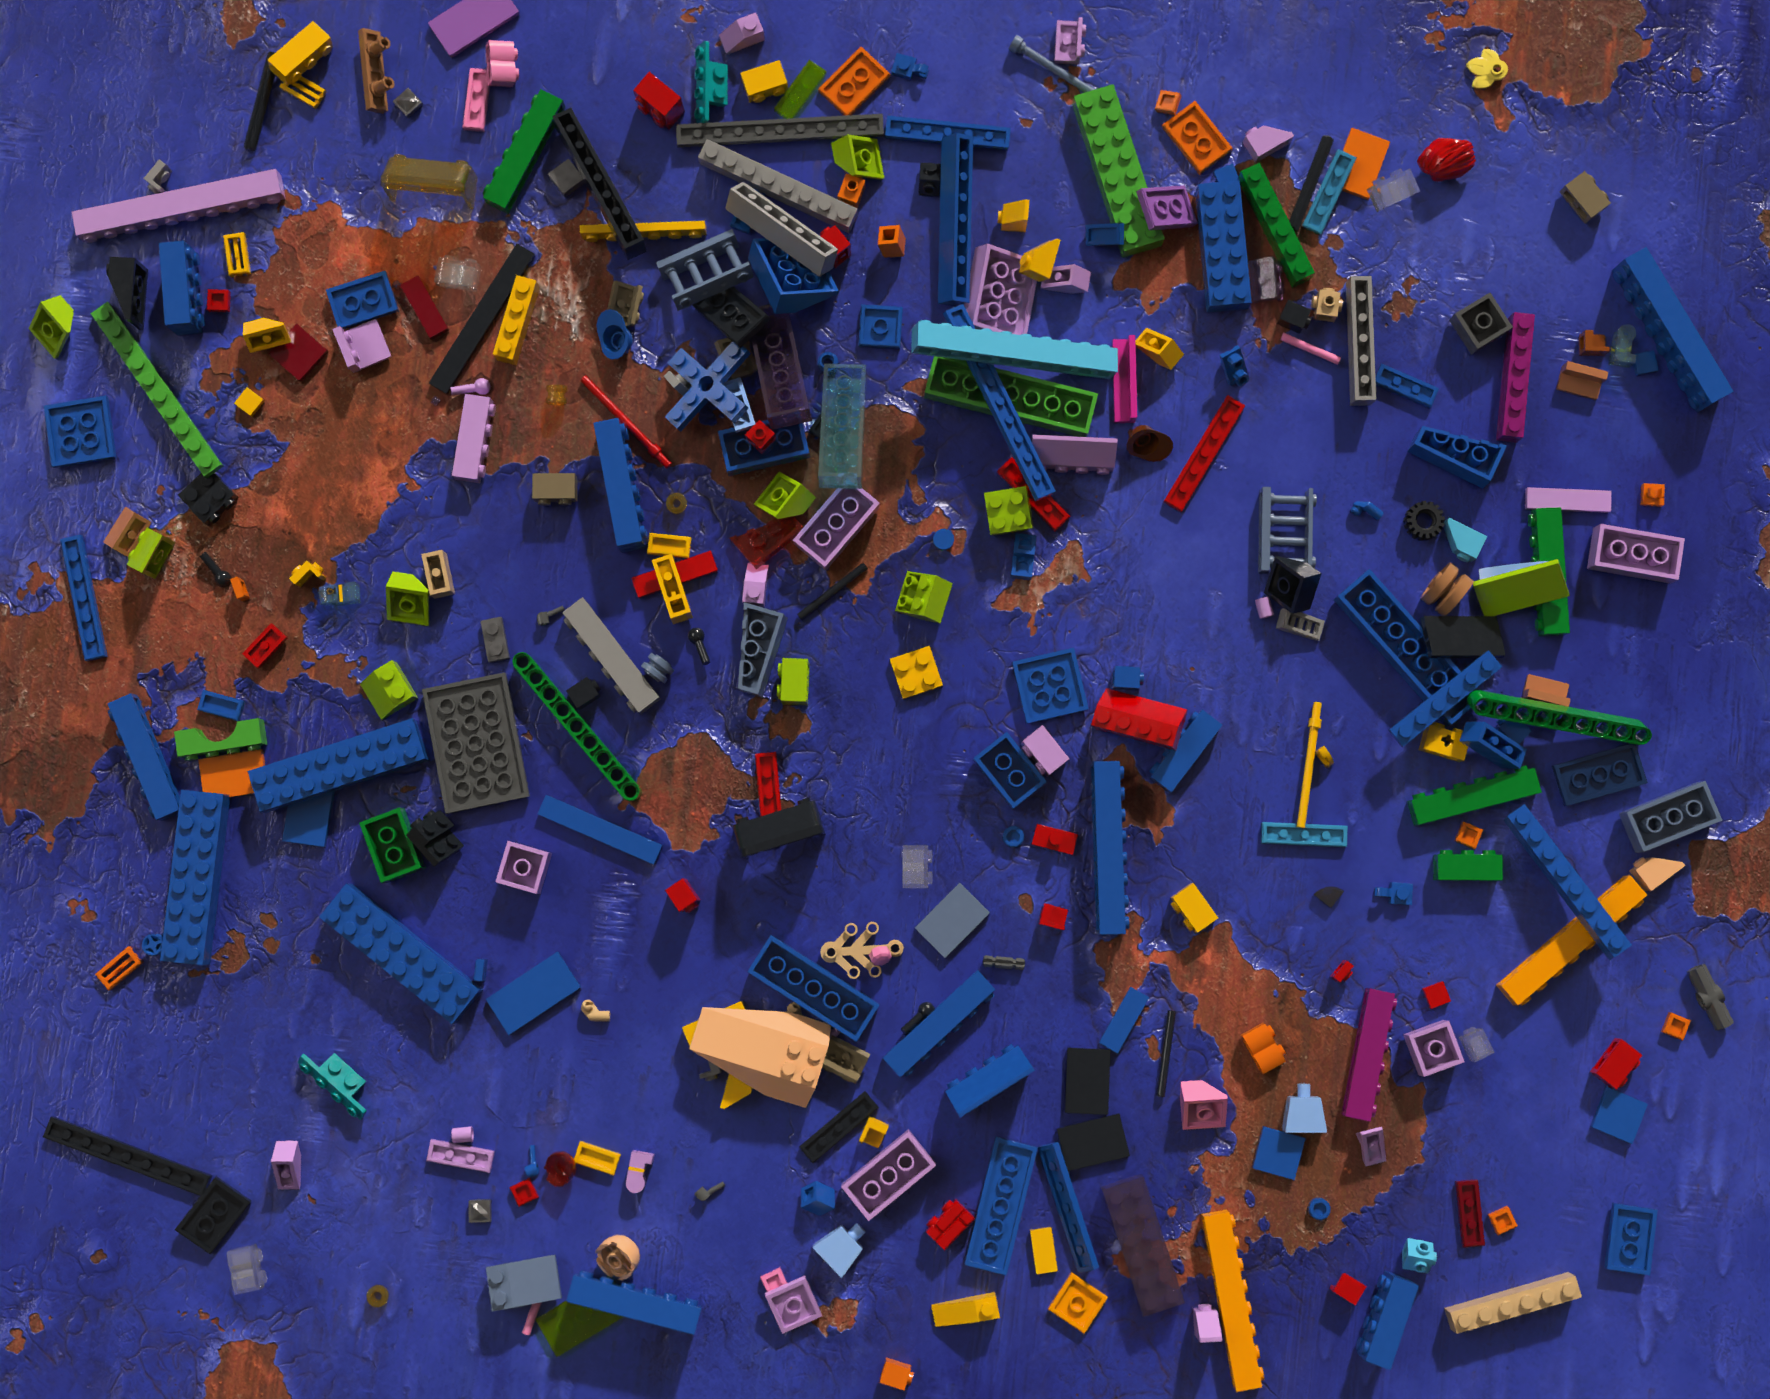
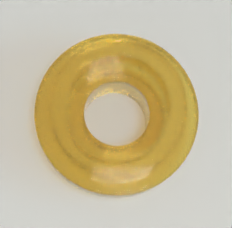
M673 493L668 496L666 507L671 513L680 514L686 509L687 500L682 494ZM678 500L681 504L679 507H674L673 502Z
M374 1285L367 1292V1301L373 1307H381L388 1301V1290L382 1285ZM376 1292H380V1293H381V1295H382V1298H381V1299H376V1298H375V1293H376Z

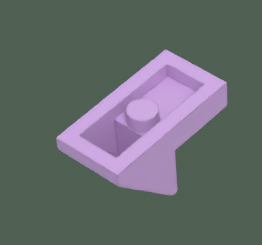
M1382 1127L1356 1133L1361 1144L1365 1166L1386 1161Z

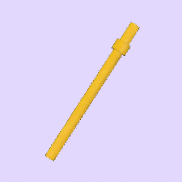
M1313 702L1312 716L1308 722L1310 731L1296 826L1298 828H1305L1318 729H1321L1322 722L1320 719L1322 703Z

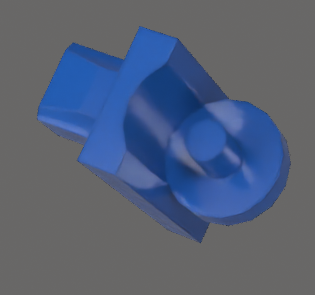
M1238 345L1231 351L1219 355L1221 366L1224 369L1230 386L1234 384L1242 386L1249 382V375L1242 351Z

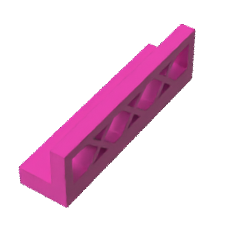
M1129 335L1128 339L1112 340V348H1118V372L1113 376L1114 423H1135L1137 419L1135 335Z

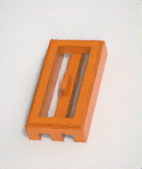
M128 946L95 975L107 990L110 991L144 962L138 958L137 953L133 952L132 947ZM127 954L130 955V957H129L127 960H125L120 966H118V967H117L114 971H112L108 976H106L105 978L103 977V975H104L108 970H110L115 964H117V963H118L121 959H123ZM133 960L135 961L134 964H132L127 970H125L121 975H119L114 981H112L110 984L108 983V981H110L115 975H117Z

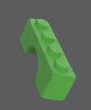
M260 718L237 721L234 732L228 738L219 742L209 740L202 730L197 728L174 731L177 757L185 758V761L197 760L200 755H206V758L219 756V752L227 751V754L240 753V749L248 748V751L260 750L261 746L267 745L265 723Z

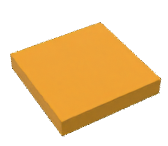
M1071 1272L1049 1305L1048 1310L1085 1334L1108 1296Z

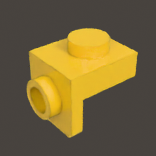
M306 561L302 566L299 565L292 571V576L289 579L295 585L301 587L313 574L323 581L326 577L322 574L324 569L316 562L312 564Z

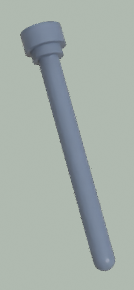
M1016 35L1008 50L1015 54L1023 53L1084 93L1095 90L1026 46L1027 43L1020 36Z

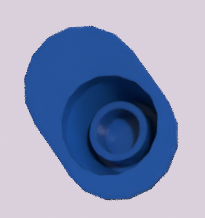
M612 309L603 311L599 315L596 324L601 348L607 358L612 360L619 359L624 354H628L633 343V337L626 328L620 313Z

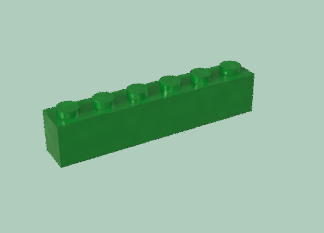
M542 89L538 95H534L529 112H526L522 117V125L519 131L516 130L512 136L510 148H506L502 155V163L495 168L490 185L487 184L484 188L483 198L486 204L506 214L510 213L555 128L552 116L565 109L562 99Z
M1260 162L1242 170L1238 176L1241 181L1240 186L1291 287L1294 288L1311 280L1315 272Z
M1561 507L1536 508L1528 516V525L1532 531V535L1529 538L1530 547L1533 548L1531 562L1558 559L1566 581ZM1567 597L1534 605V610H1537L1535 630L1538 631L1539 637L1564 636L1570 633Z
M1526 765L1520 769H1514L1515 773L1507 774V771L1495 773V778L1487 780L1486 776L1473 779L1474 784L1466 785L1465 781L1454 784V789L1446 791V788L1442 787L1434 789L1432 795L1425 796V792L1412 795L1413 800L1407 801L1413 825H1420L1542 793L1535 768L1528 769Z

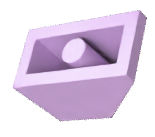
M756 12L737 19L719 35L727 55L765 40L764 31Z
M1263 125L1258 129L1254 127L1247 131L1243 144L1254 162L1257 163L1290 144L1294 135L1292 132Z
M1075 264L1053 267L1050 279L1041 281V289L1071 294L1088 292L1091 272Z
M748 563L743 588V605L745 602L765 607L769 565Z
M276 1141L271 1164L278 1189H300L301 1152L298 1141Z
M1200 1304L1198 1308H1193L1194 1335L1199 1342L1222 1341L1218 1312L1215 1307H1211V1304Z

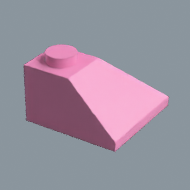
M1202 1080L1181 1082L1180 1104L1183 1130L1226 1127L1227 1095Z

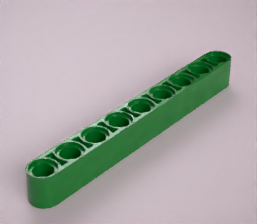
M517 653L512 660L514 668L619 794L627 801H637L642 794V790L637 782L536 661L527 653ZM528 658V665L525 668H520V659ZM535 674H541V682L533 684L532 677ZM553 689L555 697L552 700H547L545 697L546 692ZM565 705L568 706V714L566 716H560V707ZM579 721L582 723V729L580 732L575 733L572 730V726L575 722ZM589 738H595L596 745L592 749H588L585 744ZM602 754L609 755V762L606 765H601L599 762V757ZM616 770H621L623 773L620 781L613 780L612 775ZM634 786L637 791L636 795L629 798L626 795V789Z
M1481 690L1472 691L1467 697V703L1477 715L1637 745L1647 744L1652 737L1649 728L1638 719ZM1483 700L1480 705L1476 706L1479 701Z

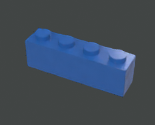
M1203 709L1199 713L1195 711L1188 719L1190 724L1186 730L1182 729L1177 750L1166 748L1162 753L1164 759L1161 763L1156 762L1149 771L1152 773L1149 779L1168 793L1174 790L1222 727L1220 722Z

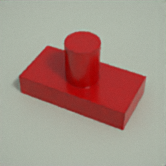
M1036 824L1031 845L1073 855L1078 834Z

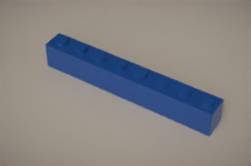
M960 133L943 137L941 141L938 304L949 306L970 303L973 136Z
M1524 804L1504 819L1506 825L1609 961L1632 946L1527 806Z

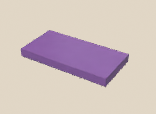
M462 0L429 21L428 24L452 58L520 15L512 0Z

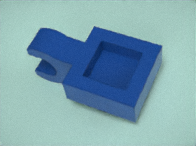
M897 53L891 75L908 80L912 79V75L927 78L929 66L916 64L917 58Z
M1390 882L1389 888L1375 887L1374 896L1389 897L1390 904L1412 905L1413 884Z

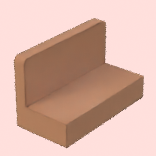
M1567 361L1561 367L1556 389L1596 400L1599 396L1601 384L1607 380L1608 371Z
M125 507L106 536L104 543L128 557L130 552L135 550L138 545L139 535L146 528H149L152 522Z
M1531 674L1527 675L1522 698L1569 707L1571 700L1566 698L1569 684Z

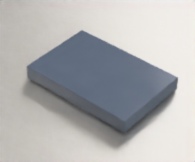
M959 883L915 929L946 958L990 912Z

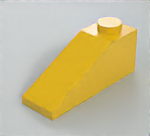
M672 554L653 559L652 563L672 623L676 624L692 619L693 616Z
M995 1292L931 1304L935 1327L975 1323L1000 1318Z

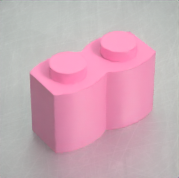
M489 40L485 47L488 86L513 87L516 81L519 80V69L515 67V61L518 58L517 48H514V43L510 41Z

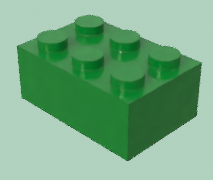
M399 807L359 823L381 883H389L426 868L421 852L406 836L412 828L404 808Z

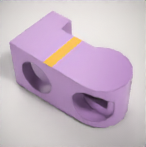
M637 1150L631 1152L626 1179V1187L630 1192H641L646 1186V1166L653 1163L655 1154Z

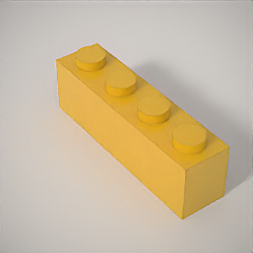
M516 275L493 351V355L498 361L517 366L540 290L536 280Z

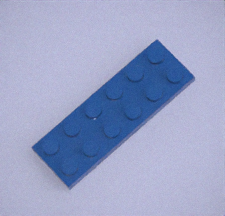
M995 1136L964 1265L1007 1276L1038 1147Z

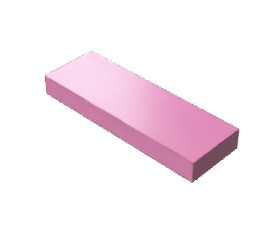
M470 68L463 121L464 130L485 131L490 90L486 69Z

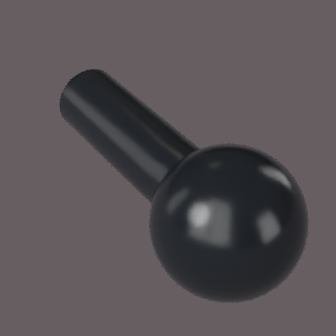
M207 552L199 556L215 575L214 580L219 587L230 585L232 577L229 572L222 571Z
M698 627L692 628L688 632V639L691 643L695 644L702 665H708L710 659L703 643L705 634Z
M930 1002L921 1003L918 1007V1013L901 1028V1031L907 1035L935 1010L933 1004Z

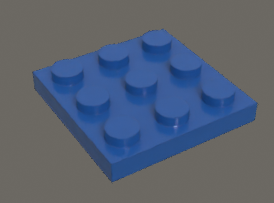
M107 396L44 406L51 466L53 468L117 458L109 398Z
M1074 648L1012 662L1026 724L1089 709Z

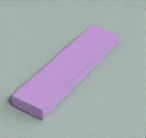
M1527 487L1525 489V509L1561 507L1562 511L1611 512V491Z

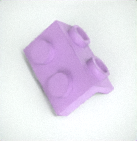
M1078 17V21L1057 20L1054 63L1079 65L1080 57H1084L1085 45L1081 44L1082 37L1085 38L1086 25L1082 24L1083 18Z

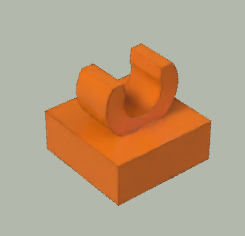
M1643 483L1641 485V505L1664 506L1665 484Z

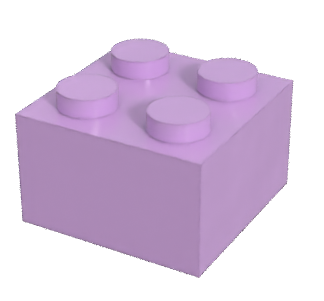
M1043 725L1020 744L1023 753L1028 759L1032 758L1036 763L1034 765L1041 775L1044 774L1046 777L1069 760V757Z
M507 841L495 882L540 894L552 853Z
M1441 1020L1403 1034L1417 1073L1420 1076L1425 1077L1464 1062L1450 1022L1447 1020Z

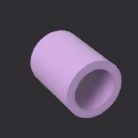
M1269 597L1255 600L1260 619L1274 615Z
M472 1126L452 1128L453 1144L474 1141Z

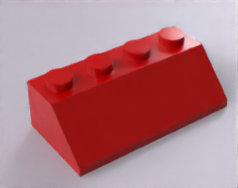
M1106 688L1097 703L1091 726L1097 730L1176 751L1188 709Z

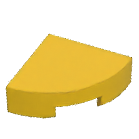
M1325 746L1315 751L1316 756L1326 768L1334 764L1333 758Z

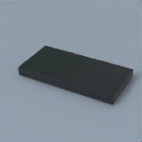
M735 287L726 289L692 305L697 312L739 348L771 320L765 312Z
M1423 616L1420 618L1429 658H1479L1488 650L1495 658L1506 656L1497 616Z

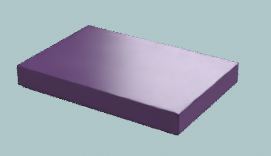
M1185 185L1141 188L1136 191L1149 231L1197 225Z

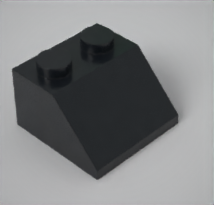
M1276 556L1274 557L1264 593L1292 614L1309 610L1322 573L1306 562Z

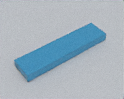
M1337 149L1302 224L1303 228L1321 235L1357 157Z
M1261 822V844L1347 847L1348 826L1306 824L1305 828L1296 827L1297 823Z

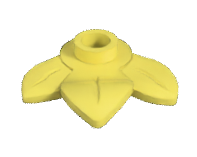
M1483 49L1482 58H1473L1466 64L1467 69L1476 75L1472 83L1473 88L1485 89L1490 87L1494 81H1499L1506 77L1508 66L1504 61L1499 60L1498 54L1493 50ZM1495 67L1501 68L1499 72L1493 71Z

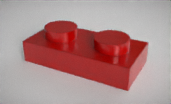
M270 623L242 654L255 667L260 669L288 637L274 624Z

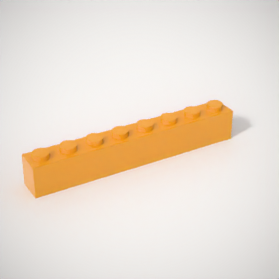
M1626 875L1599 896L1597 900L1613 921L1620 923L1627 918L1629 910L1632 908L1636 909L1644 903L1643 899L1647 894L1631 875ZM1575 917L1496 984V986L1512 1005L1523 1006L1531 1000V994L1544 989L1548 985L1546 982L1551 977L1556 978L1564 971L1562 968L1566 964L1574 963L1579 959L1580 956L1578 954L1584 949L1586 951L1589 950L1596 942L1578 918Z
M1227 1210L1201 1214L1233 1388L1236 1392L1261 1388L1264 1373L1262 1367H1258L1257 1359L1260 1358L1258 1345H1254L1253 1341L1256 1331L1254 1323L1250 1324L1249 1315H1252L1250 1302H1246L1245 1293H1248L1247 1283L1241 1277V1271H1244L1242 1259L1238 1258L1237 1255L1240 1245L1238 1237L1233 1234L1232 1228L1236 1227L1234 1215H1230Z

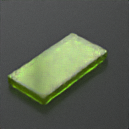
M564 1301L535 1320L554 1354L558 1357L624 1316Z

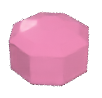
M878 946L871 950L869 957L874 965H884L890 961L892 955L887 946Z

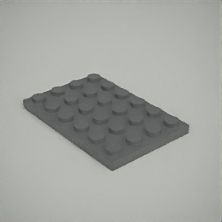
M503 672L422 689L445 814L530 797L507 673Z

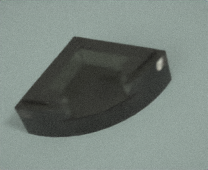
M1324 887L1317 890L1313 895L1329 908H1332L1344 891L1337 887Z

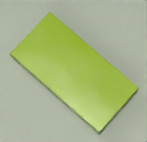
M1558 559L1473 582V587L1484 616H1496L1570 596Z

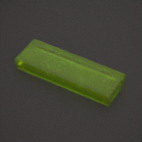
M809 59L777 103L774 111L785 119L795 118L826 75V70Z

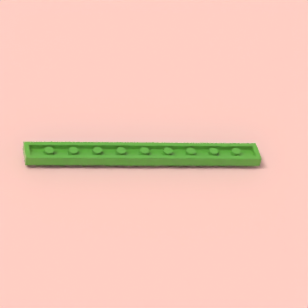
M106 302L93 311L91 315L202 475L208 478L224 467L112 305Z

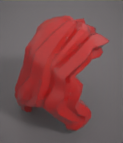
M1437 138L1422 152L1417 160L1420 170L1430 175L1431 179L1436 182L1462 177L1473 168L1476 162L1471 142L1451 138Z

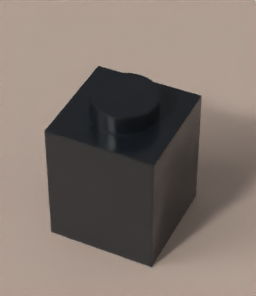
M1288 300L1277 324L1300 334L1302 329H1307L1312 318L1309 317L1311 310Z
M588 677L566 690L579 710L601 697L598 692L601 690L595 679L591 681Z

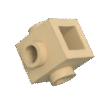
M1332 288L1319 290L1316 296L1312 297L1313 319L1334 322L1338 312L1342 310L1343 300L1340 299L1341 292H1335V289Z

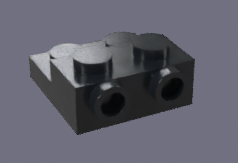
M200 473L178 494L188 505L189 509L207 526L215 524L221 518L220 515L225 510L231 509L239 498L216 473L208 478H205Z
M433 810L429 811L423 817V821L420 818L416 819L410 825L412 829L406 835L434 867L464 847L460 840L451 832L454 824L441 810L436 813Z

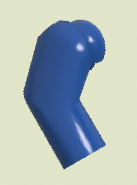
M1356 501L1350 509V512L1355 516H1360L1361 512H1367L1376 520H1379L1383 515V511L1371 502Z

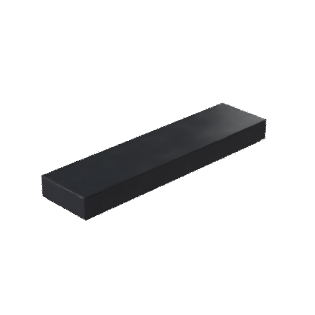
M864 1091L802 1143L799 1148L814 1163L878 1109V1105Z

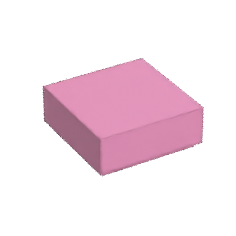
M780 1267L760 1277L767 1292L787 1283Z

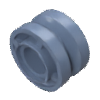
M650 653L648 656L649 663L643 662L641 667L645 669V673L657 682L661 681L665 684L667 681L666 674L672 675L675 670L671 668V664L659 655Z

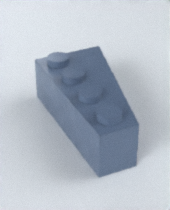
M744 602L738 689L744 693L763 698L788 618L783 613Z

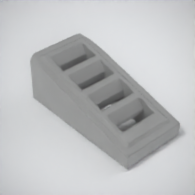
M1283 608L1280 611L1276 629L1319 641L1325 621L1302 612L1292 614ZM1296 618H1298L1297 626H1296V628H1295V627H1294L1295 620H1296ZM1304 621H1307L1305 630H1302ZM1312 623H1315V627L1312 634L1310 633Z

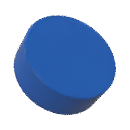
M940 529L934 534L933 543L939 550H948L953 546L954 535L948 529Z
M1016 826L1008 827L1003 832V842L1008 847H1018L1024 840L1023 831Z
M1317 1197L1309 1202L1308 1212L1311 1217L1316 1220H1324L1329 1216L1331 1209L1325 1199Z

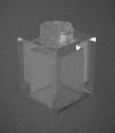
M1471 1027L1463 1031L1464 1035L1459 1037L1470 1061L1477 1062L1495 1053L1483 1029Z

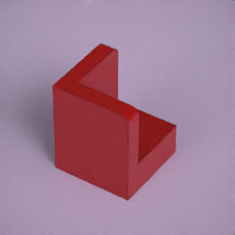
M1043 903L1038 924L1065 930L1064 925L1068 910Z
M1342 1273L1336 1285H1331L1330 1289L1356 1305L1366 1286L1348 1274Z

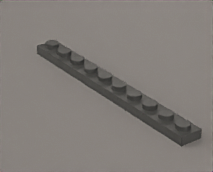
M883 114L676 124L678 147L704 146L706 139L719 145L840 139L848 134L862 137L884 136Z

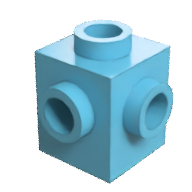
M1407 1238L1402 1249V1269L1429 1273L1431 1266L1435 1265L1437 1260V1253L1434 1252L1433 1243Z

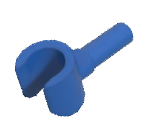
M535 1145L529 1146L531 1164L525 1166V1172L528 1177L539 1173V1166L535 1159Z

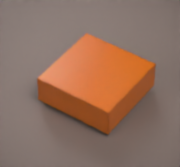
M1161 90L1155 106L1156 112L1176 115L1182 97L1181 94Z
M239 577L230 579L236 598L242 602L248 600L250 596L244 580Z
M1463 821L1454 841L1471 849H1476L1483 829Z
M1668 1012L1661 1032L1683 1041L1691 1021Z
M1509 1206L1487 1214L1496 1235H1501L1518 1227Z

